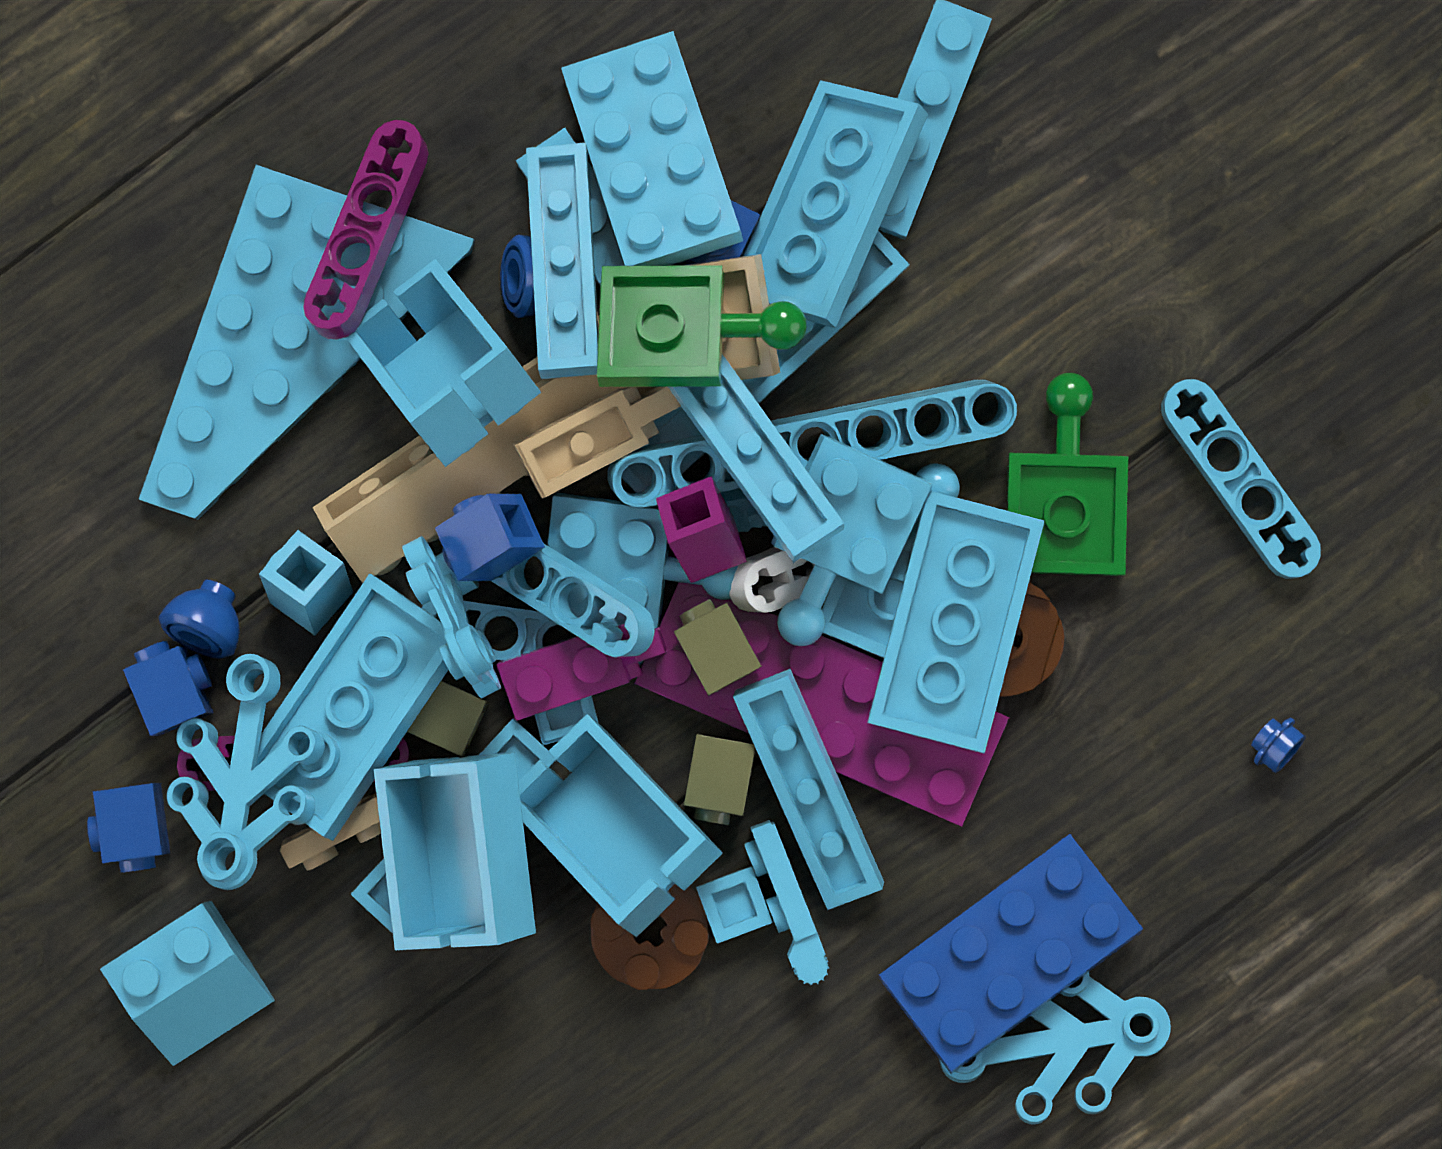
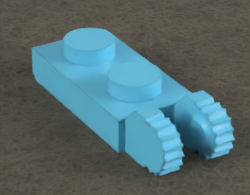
M767 820L750 827L755 840L744 845L756 876L759 877L768 873L775 889L776 896L766 899L778 932L790 929L793 935L787 955L792 968H794V974H797L798 980H803L804 984H819L818 982L820 980L824 981V976L828 975V959L824 957L826 955L775 823Z

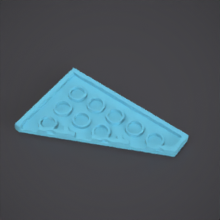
M259 165L255 166L139 500L198 520L218 501V498L231 485L235 484L249 471L248 468L276 441H279L313 408V405L325 393L330 392L343 379L342 377L361 359L346 337L335 340L327 339L318 334L306 318L303 308L306 293L347 195ZM367 202L363 203V213L367 215L377 216L388 210ZM405 216L366 312L384 299L402 321L409 311L393 291L434 259L449 273L461 260L472 253L475 240ZM355 243L347 247L341 256V266L346 269L361 267L370 256V246L365 243ZM334 277L335 282L342 289L344 282ZM338 298L334 306L324 305L321 311L329 320L333 312L343 313L346 308Z

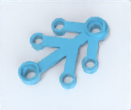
M422 536L403 545L404 555L411 567V570L406 572L409 585L422 605L432 601L445 630L447 644L440 647V653L452 676L456 680L465 676L480 698H484L501 689L500 682L493 669L492 663L496 661V657L489 641L480 629L476 630L466 620L463 595L478 588L479 582L458 581L455 573L447 566L443 553L435 556L429 544Z
M245 654L238 657L231 664L227 672V688L236 699L241 701L231 764L229 765L217 747L218 732L211 723L199 718H193L182 723L176 735L177 744L180 749L192 754L224 801L221 825L206 807L209 794L202 782L190 777H179L170 784L167 791L169 806L173 810L182 813L202 843L198 851L197 861L204 879L212 886L223 890L239 888L252 877L257 865V851L289 823L301 825L311 819L315 811L314 797L307 790L289 785L277 792L271 808L247 826L250 805L297 764L312 765L322 757L325 748L324 739L317 731L305 726H296L286 733L283 744L257 765L266 703L277 695L281 683L280 673L276 665L255 654ZM264 673L263 683L255 692L254 681L260 674ZM202 728L203 738L197 746L193 747L192 736L196 730ZM308 736L310 740L309 748L304 754L299 755L297 750L298 744L302 738ZM192 787L193 798L189 804L184 806L182 803L183 793L187 788ZM298 795L300 798L299 809L296 813L290 815L288 811L289 802ZM235 850L234 863L227 870L225 866L226 857Z
M1088 972L1082 976V982L1079 986L1074 988L1068 987L1060 994L1068 997L1077 995L1108 1020L1084 1024L1050 1000L1030 1015L1049 1030L999 1038L976 1055L975 1061L971 1065L961 1066L952 1074H950L940 1059L939 1061L942 1071L948 1078L955 1082L968 1083L980 1077L987 1065L1055 1054L1034 1085L1023 1089L1015 1103L1016 1113L1022 1121L1028 1124H1039L1048 1118L1052 1110L1053 1098L1087 1049L1114 1044L1096 1074L1081 1080L1074 1094L1075 1103L1081 1111L1087 1114H1098L1109 1105L1112 1097L1111 1090L1134 1057L1151 1056L1164 1047L1170 1035V1019L1166 1010L1155 1000L1147 997H1134L1124 1001L1092 979ZM1135 1016L1148 1018L1152 1025L1151 1033L1144 1037L1136 1036L1130 1029V1020ZM1093 1084L1103 1090L1104 1100L1100 1105L1090 1106L1082 1099V1089L1085 1086ZM1032 1094L1040 1096L1045 1102L1044 1112L1038 1116L1028 1115L1022 1107V1101L1026 1096Z

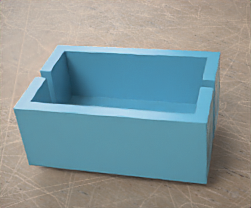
M434 259L393 291L426 333L422 338L416 341L387 302L382 299L365 312L357 330L346 337V339L413 428L443 465L447 467L489 434L484 428L486 425L494 420L499 426L509 417L518 413L527 403L538 396L541 391L439 262Z
M586 714L548 751L559 763L572 772L565 780L540 760L518 780L523 823L614 921L637 937L675 900L668 892L674 884L682 890L687 889L723 852L600 724Z
M515 752L462 758L413 760L373 769L395 950L443 948L449 945L451 947L500 945L536 934Z

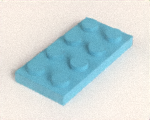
M673 31L561 68L625 266H669L743 242L742 233Z
M820 80L743 255L744 257L761 254L769 305L778 301L791 302L802 310L806 320L836 328L928 116V113L920 104Z
M929 491L923 505L867 723L985 753L1044 520Z
M369 574L261 733L257 765L283 744L286 733L296 726H305L317 731L324 739V753L312 765L297 764L264 794L274 800L277 792L289 785L297 786L310 792L315 800V811L311 819L305 824L323 837L333 841L374 781L373 769L381 768L385 765L448 671L440 653V647L447 644L445 630L441 621L376 576ZM308 736L302 738L298 744L297 750L299 755L304 754L309 748L310 740ZM298 795L289 802L288 811L291 814L296 813L299 809L300 798Z

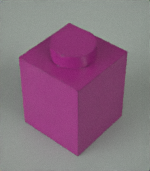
M712 476L656 498L668 544L691 583L747 562L734 516Z

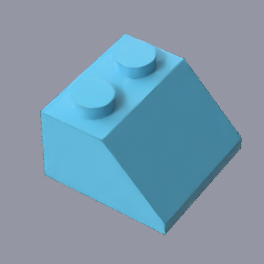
M212 901L201 903L100 969L131 1019L173 1066L275 1001Z

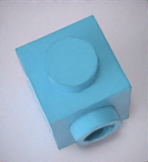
M299 530L270 558L267 565L259 573L270 604L313 635H316L353 593L344 563Z

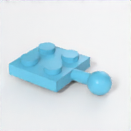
M820 434L805 469L844 522V530L802 557V559L815 565L800 598L785 604L778 615L777 621L781 636L795 646L810 645L821 637L825 628V616L821 607L837 574L881 594L883 593L932 487L931 483L823 434ZM774 536L771 541L772 545L785 551Z
M929 464L921 468L915 475L932 484L930 491L958 497L960 490L959 480L955 472L948 466ZM922 509L882 594L843 576L836 575L822 608L825 616L823 634L884 658Z
M565 493L553 495L548 546L644 606L651 614L654 628L659 627L661 624L666 580L702 585L704 590L716 599H731L729 593L738 565L691 583L677 558L668 557L669 544L658 506L632 507L617 500ZM579 584L573 587L568 598L569 608L576 617L583 616L589 604L588 594ZM604 617L602 621L625 624L626 619L613 620Z

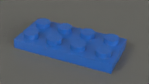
M1069 834L879 974V979L950 1074H952L1142 933L1143 928L1071 834Z

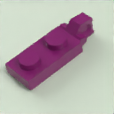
M625 624L616 626L623 632L621 640H629L630 636L624 627ZM654 628L655 633L651 645L638 656L612 657L602 653L578 636H574L498 662L497 668L516 721L630 682V679L641 676L642 671L639 662L663 654L667 650L660 628Z

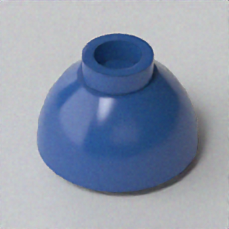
M516 235L507 244L503 253L500 272L504 302L509 311L517 318L535 315L531 236Z
M204 580L200 589L186 591L173 598L165 606L159 615L161 627L169 637L194 652L212 658L232 656L238 645L240 633L238 616L232 605L236 595L231 589L221 583Z

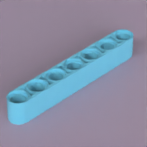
M971 380L772 420L771 422L805 468L809 458H803L799 454L797 442L800 435L811 427H819L823 430L825 436L882 460L996 437L1005 433L1013 425L1017 416V404L1014 396L1007 388L987 380ZM992 392L998 401L996 416L987 423L979 424L972 414L974 401L979 395ZM935 404L941 413V422L933 433L920 435L914 426V417L922 406ZM877 415L883 424L882 437L876 444L870 447H862L856 438V428L863 418ZM702 435L643 446L610 463L608 468V483L611 490L623 503L632 507L657 505V497L695 483L684 480L680 473L682 459L692 451L707 453L710 460V468L703 479L712 476L720 492L740 487ZM633 463H645L649 465L652 472L650 485L640 493L626 492L621 485L623 471Z

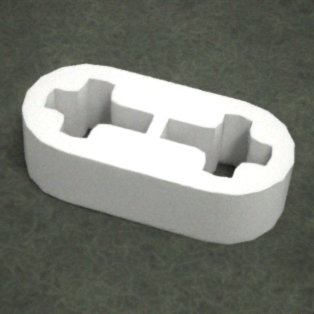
M773 547L746 558L747 562L738 565L729 595L739 609L748 612L766 613L783 608L788 602L800 598L815 564L812 563V566L806 570V576L793 575L791 569L806 563V560L800 558L793 563L785 551ZM759 576H772L773 582L759 588L758 595H754L752 585L759 581Z

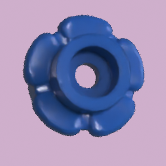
M1273 718L1260 730L1251 744L1258 751L1254 758V763L1257 766L1265 764L1274 773H1277L1296 754L1306 736L1293 727L1295 723L1293 718L1286 719L1282 724Z

